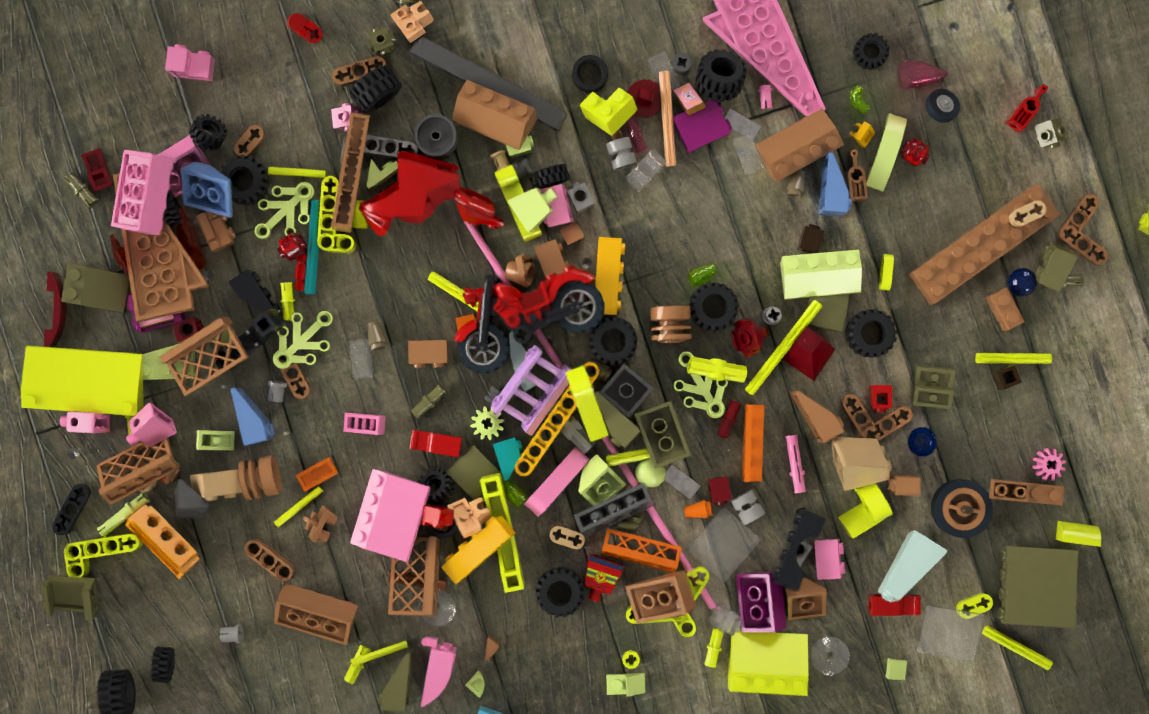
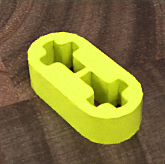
M882 255L879 290L889 291L891 288L894 255Z
M986 593L976 594L958 602L956 612L963 618H971L990 610L993 606V599ZM982 597L988 599L985 607L983 605L976 606L977 603L981 602ZM963 605H966L968 607L973 605L972 608L968 609L967 614L965 612H961V610L964 609Z

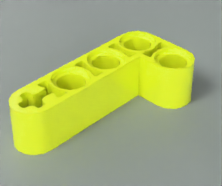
M512 165L494 172L507 203L510 199L524 193ZM508 203L525 243L542 236L539 226L532 232H527Z
M327 176L322 180L318 246L326 252L351 253L356 249L355 239L346 234H338L337 230H332V227L327 229L324 225L327 219L333 218L334 207L327 209L326 203L329 200H334V202L336 200V196L331 195V189L328 185L332 181L336 184V187H332V193L336 195L339 180L334 176ZM326 238H331L332 245L325 248L323 241ZM345 239L351 240V246L348 249H343L342 242Z
M584 365L567 371L566 375L590 442L609 436Z
M134 533L68 544L64 549L67 574L69 577H86L90 572L89 558L131 552L140 549L143 546V542ZM112 540L117 543L116 550L110 546ZM135 540L136 544L125 545V542ZM93 543L98 546L97 553L91 549ZM74 546L79 550L78 556L72 552ZM77 565L82 569L81 575L75 571Z

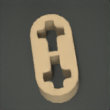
M1038 200L1024 205L1010 213L1009 222L1015 227L1028 224L1045 215L1046 205ZM1034 205L1040 207L1041 210L1038 213L1030 214L1029 211L1034 209ZM1025 213L1026 217L1021 219V223L1020 221H1015L1017 214Z
M559 525L554 526L550 530L549 536L554 543L572 549H580L585 544L584 535L579 531ZM560 529L561 534L567 536L566 538L559 537V539L557 540L555 539L553 531L557 532V530ZM576 535H579V539L582 542L577 543V545H573V541L568 539L569 536L575 538Z

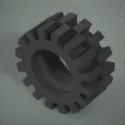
M868 33L863 35L855 44L853 54H855L854 60H857V64H861L863 69H877L888 59L890 45L887 46L888 41L883 39L884 36H878V33ZM872 44L878 48L879 53L876 58H869L865 55L864 50L867 45Z
M201 114L196 117L190 127V139L194 138L193 143H198V147L204 146L203 149L205 150L208 148L210 151L217 150L221 147L227 136L226 125L221 124L222 121L220 119L217 121L215 116L211 118L210 114H206V116Z
M566 164L549 166L533 173L536 187L539 189L555 186L570 180Z
M169 189L166 196V210L164 211L163 218L170 227H173L186 219L181 209L182 207L178 203L179 201Z
M431 468V472L425 471L426 475H421L422 481L418 480L417 483L432 487L435 482L441 481V487L437 491L429 493L427 503L430 505H439V502L444 504V499L448 501L450 499L448 496L454 494L451 490H455L453 485L455 483L445 470Z
M173 647L155 648L151 664V679L153 682L170 683V680H172L175 667V650Z

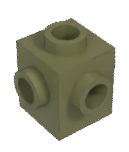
M377 27L372 30V33L368 34L370 40L367 42L371 52L375 51L378 56H386L391 54L393 50H396L393 44L396 42L392 31L388 32L386 27Z
M1060 118L1034 126L1036 140L1041 148L1048 146L1049 149L1059 147L1060 142L1066 140V130Z

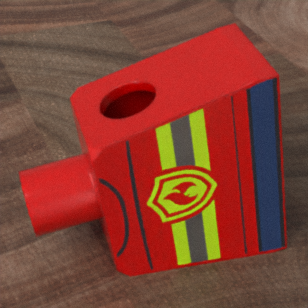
M589 553L584 583L586 587L591 588L588 599L599 602L602 592L611 594L624 569V564Z

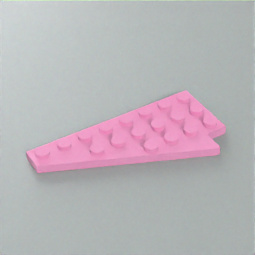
M713 0L718 11L703 17L702 20L805 117L821 108L824 111L826 110L777 0Z

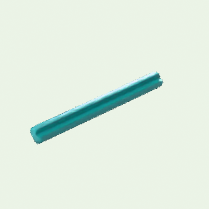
M312 200L310 207L304 293L310 295L316 293L320 200Z

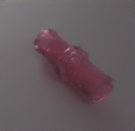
M634 113L625 123L629 131L628 136L632 139L636 154L648 150L642 136L643 130L639 128Z

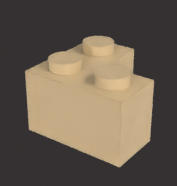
M239 469L190 475L191 488L205 501L218 500L217 496L224 495V498L236 497V493H242L239 482Z

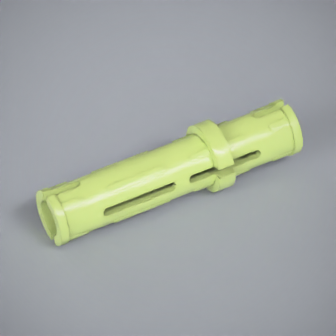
M142 492L134 500L127 502L124 508L99 526L97 530L100 531L101 536L106 537L142 506L149 503L150 499Z

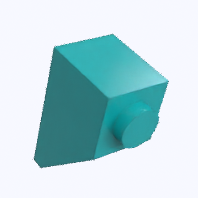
M516 437L493 444L504 481L510 478L517 461L521 457V451H524L521 440H516Z

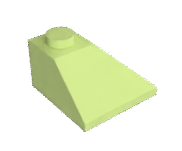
M596 454L582 469L579 492L595 506L614 497L627 484Z

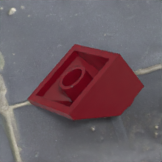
M806 327L782 360L814 381L836 349L821 336Z

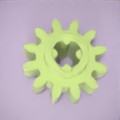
M485 406L483 413L476 410L478 417H471L476 423L470 426L477 428L474 435L480 432L481 439H484L485 435H487L488 439L491 440L492 434L496 437L499 436L498 429L504 430L499 424L505 420H499L498 417L501 415V412L499 415H496L492 409L489 412ZM487 418H490V422L493 423L492 427L489 426L488 429L484 428L485 424L482 422L483 420H487Z

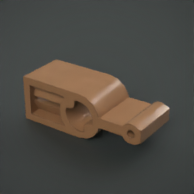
M856 149L851 150L847 155V158L850 160V169L845 174V184L852 202L868 199L865 171L857 165L858 151ZM854 171L859 175L856 180L851 177Z

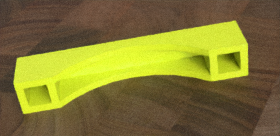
M501 473L482 476L480 482L491 517L497 518L502 515L513 529ZM513 535L497 550L505 593L522 590L525 587L515 535Z

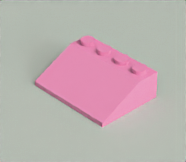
M124 150L111 226L160 236V231L163 228V214L166 210V196L170 188L169 179L170 173L173 170V158Z
M373 469L350 543L408 562L431 487L387 471Z

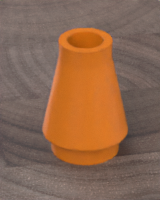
M702 500L685 506V517L709 518V516H713L711 501Z

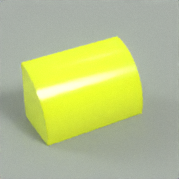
M863 503L838 517L852 539L879 523H874Z
M1058 521L1055 540L1101 547V532L1098 526Z

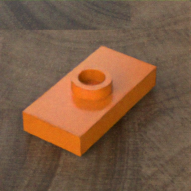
M327 457L295 476L304 492L339 474L331 457Z

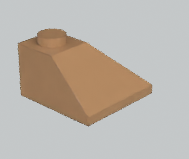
M803 577L798 592L784 588L788 621L826 616V589Z

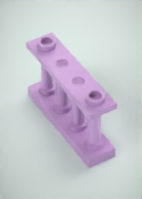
M536 345L527 351L525 359L499 396L493 399L491 406L496 415H499L504 410L522 422L521 427L530 436L533 435L569 384L566 372L572 370L566 364L562 368H558L542 358L541 354L543 352ZM535 363L555 375L551 383L547 384L529 372ZM524 378L544 390V394L540 399L537 400L518 388ZM513 394L533 406L529 415H525L507 404Z

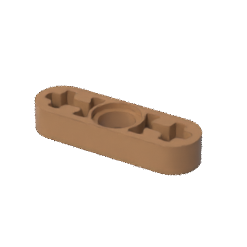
M380 56L371 57L335 69L332 78L338 86H346L356 83L362 77L355 75L356 67H364L365 75L369 72L366 64L369 63L370 67L375 66L376 61H379L380 64L383 63V65L387 64ZM351 69V74L354 77L353 79H351L350 76L344 77V81L342 82L340 81V79H337V77H339L340 72H342L343 75L349 74L347 70Z
M279 358V361H280L281 363L285 362L284 359H281V360H280V358ZM294 363L285 369L280 368L293 395L298 399L307 398L310 395L311 388L299 364ZM290 368H296L298 371V376L294 379L288 376ZM300 378H302V381L299 382V384L301 387H306L304 395H302L301 393H297L299 387L297 384L292 385V382H296Z

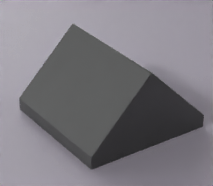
M180 479L175 490L176 518H203L207 514L210 504Z

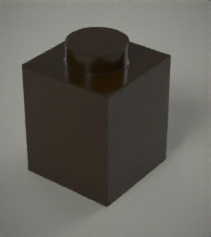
M813 224L803 227L797 250L810 254L818 253L824 231L820 230L819 226Z
M1007 365L991 372L998 390H1005L1022 383L1015 365Z

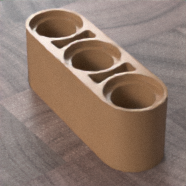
M253 539L246 543L245 553L278 580L287 581L295 575V566L261 539ZM252 543H256L259 546L258 553H254L251 550ZM267 555L274 557L273 565L267 563ZM282 567L289 569V576H284L281 573Z

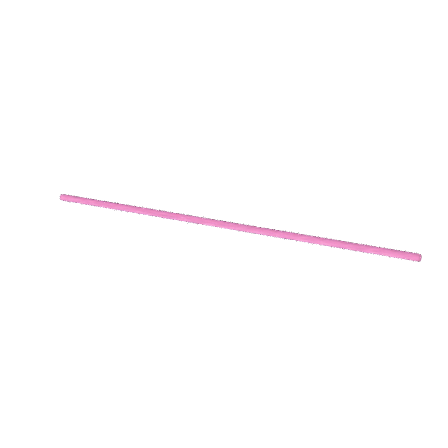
M464 221L502 283L513 286L511 281L506 279L504 270L476 226ZM537 329L534 333L556 367L562 368L563 363L541 329ZM609 436L602 438L611 455L619 453ZM627 464L618 465L632 488L640 485ZM652 506L646 509L667 543L678 546L655 508ZM681 551L679 562L687 573L693 568ZM692 575L689 576L693 584L697 585L694 580L698 579L699 577L697 576L694 579H692ZM704 587L700 595L711 610L716 607V604Z

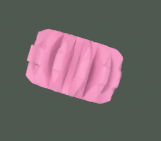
M1044 448L1043 452L1038 451L1037 455L1039 458H1033L1037 465H1033L1032 468L1038 469L1035 474L1037 476L1042 475L1043 480L1049 478L1051 481H1054L1055 476L1060 478L1062 475L1059 471L1066 470V468L1062 467L1066 460H1060L1063 454H1057L1056 449L1050 451L1048 448ZM1047 461L1052 462V464H1050L1052 465L1051 468H1047L1046 465H1049L1047 464Z

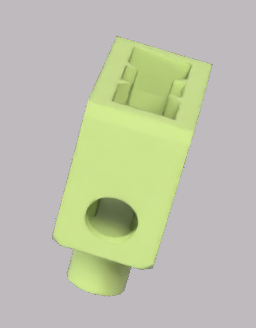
M534 188L510 199L508 203L527 232H532L553 212L549 203L558 197L552 188L544 193L539 188Z

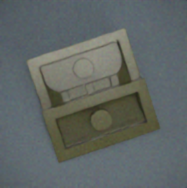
M850 294L809 297L807 308L814 300L818 301L822 308L808 326L842 333Z
M916 365L912 405L951 409L956 370L953 368Z
M474 445L446 471L473 500L478 499L483 494L480 482L482 476L501 473Z

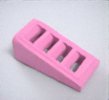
M345 413L343 432L384 435L386 416ZM352 417H355L354 428H351ZM360 418H362V428H361V429H359ZM368 419H370L369 429H367Z

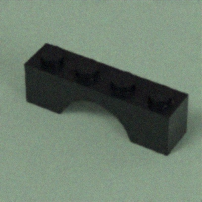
M276 309L266 310L251 322V327L239 336L238 339L249 356L283 328L286 322ZM224 345L218 350V355L226 357L228 346ZM232 348L230 358H240L241 354L238 349ZM221 358L216 359L215 364L219 369L224 367L225 360Z
M806 510L796 513L793 519L795 524L793 531L790 530L786 537L788 544L786 549L783 548L780 553L779 559L781 562L779 567H775L772 578L774 580L772 583L798 592L805 573L797 563V549L805 539L819 537L826 518Z

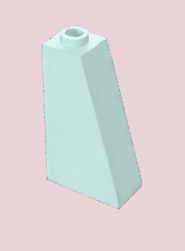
M916 530L909 532L877 592L882 594V598L889 602L900 600L948 550Z

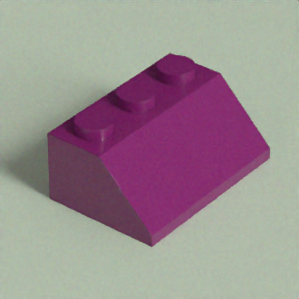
M773 571L736 574L742 632H777L787 628L782 586L772 583L774 580L772 578Z

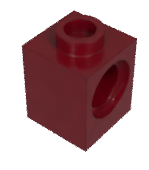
M195 317L171 324L177 343H182L204 329L202 321ZM189 324L193 326V332L190 335L185 331Z
M728 477L708 478L711 502H716V505L727 504V500H731Z

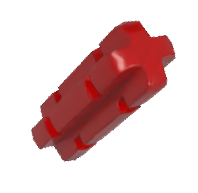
M307 254L296 258L298 264H296L295 270L296 282H294V289L297 291H304Z

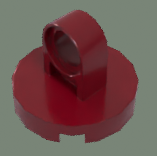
M642 79L630 86L627 93L633 97L638 109L633 115L639 118H650L661 110L660 86L652 80Z
M741 319L735 322L731 338L736 351H741L744 357H752L760 353L763 338L769 336L767 327L760 329L751 319Z

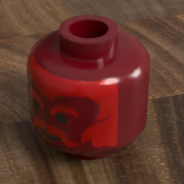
M916 138L911 141L908 139L900 151L902 159L915 167L921 163L925 164L930 157V154H928L929 146Z
M290 233L278 241L280 247L277 248V251L282 258L286 257L289 261H292L305 254L307 245L300 234Z

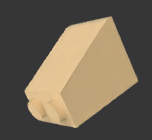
M832 438L833 462L845 491L890 480L892 466L890 461L885 459L886 452L884 446H880L877 439Z

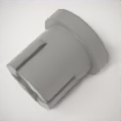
M770 306L763 311L762 318L766 324L776 325L780 322L782 313L777 307ZM771 310L773 313H777L775 321L773 320V318L767 317L769 314H771Z
M268 380L269 392L267 400L283 402L287 383Z
M241 624L220 629V634H223L220 635L222 643L236 642L237 644H242L244 629Z

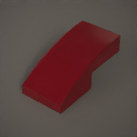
M101 148L81 155L94 191L113 185Z

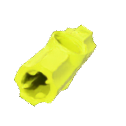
M691 356L687 364V373L706 376L708 379L716 381L728 380L744 383L747 377V366L727 363V361L721 359L708 360Z

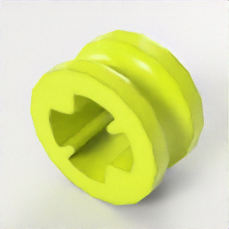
M629 650L623 654L622 660L625 667L633 669L639 665L640 658L637 652ZM630 654L633 655V658H637L633 661V664H629V661L626 662Z

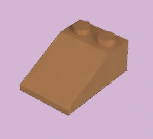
M798 390L789 392L818 442L825 443L844 432L842 428L844 424L839 416L836 417L833 413Z
M685 570L626 586L636 623L684 615L696 608Z

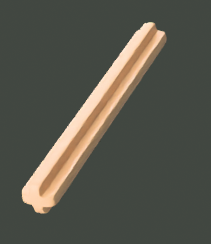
M661 71L659 72L664 153L665 165L669 167L676 165L670 72Z

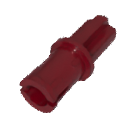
M730 400L725 416L722 415L723 420L717 432L718 436L725 439L728 438L733 424L737 422L735 419L742 404Z

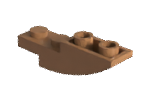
M991 479L989 498L1063 505L1064 486Z

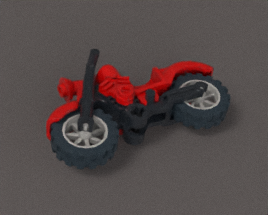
M572 265L563 269L564 273L558 276L556 273L547 276L546 281L541 282L540 286L531 293H521L520 290L511 285L499 283V278L493 277L491 274L486 276L483 288H464L465 293L463 297L467 305L471 304L472 307L478 302L477 318L464 324L454 338L455 341H458L457 352L460 361L463 362L467 369L481 374L494 372L505 364L510 353V343L506 333L494 324L493 316H498L502 319L509 331H513L515 341L522 344L531 342L537 329L550 326L554 322H558L562 328L574 333H584L594 329L601 322L605 309L601 293L596 287L591 285L596 277ZM587 296L591 299L586 303L582 302V299ZM593 303L592 312L584 309L585 306ZM582 311L590 315L584 321L582 319ZM578 314L580 322L573 321L571 318ZM521 330L528 332L526 340L519 337L522 333ZM491 336L496 340L495 342L491 343ZM473 338L478 342L476 346H470ZM497 344V353L491 350V346ZM470 349L478 351L474 357L471 355ZM486 352L491 353L495 357L488 361ZM481 353H483L484 362L476 360Z

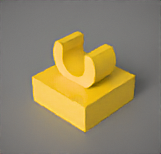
M863 122L862 125L856 123L855 126L859 130L857 133L850 131V135L859 146L866 148L876 132L869 123Z

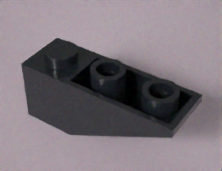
M247 269L228 281L240 299L262 311L276 309L279 314L282 313L277 303L273 304L270 300L272 295L266 287L263 288L259 283L261 278L256 271L252 272V270Z

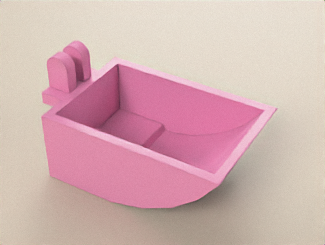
M425 636L422 639V644L432 647L421 707L431 703L440 695L446 687L454 667L457 647H453V644L448 642H442V645L438 644L439 638Z

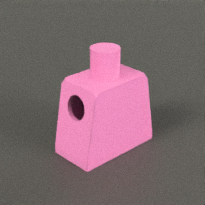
M149 402L130 420L129 425L132 433L126 439L132 446L141 441L148 447H152L176 434L177 431L173 419Z
M68 412L67 415L61 416L60 425L67 427V431L110 432L111 414Z

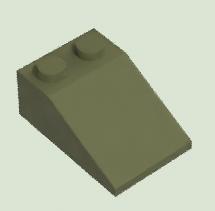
M68 264L61 302L125 313L130 286L129 275Z
M596 392L594 394L609 434L612 436L610 440L619 448L621 445L626 448L641 430L599 392Z
M671 401L634 414L654 469L691 456Z
M414 647L409 648L386 687L380 692L379 704H382L381 710L406 711L409 705Z

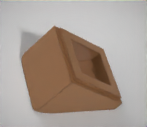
M577 221L559 229L567 246L585 239Z
M488 635L486 661H489L500 646V643L490 635Z

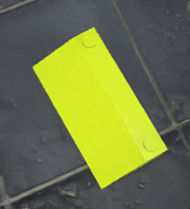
M26 346L21 383L22 408L135 416L144 408L143 354Z

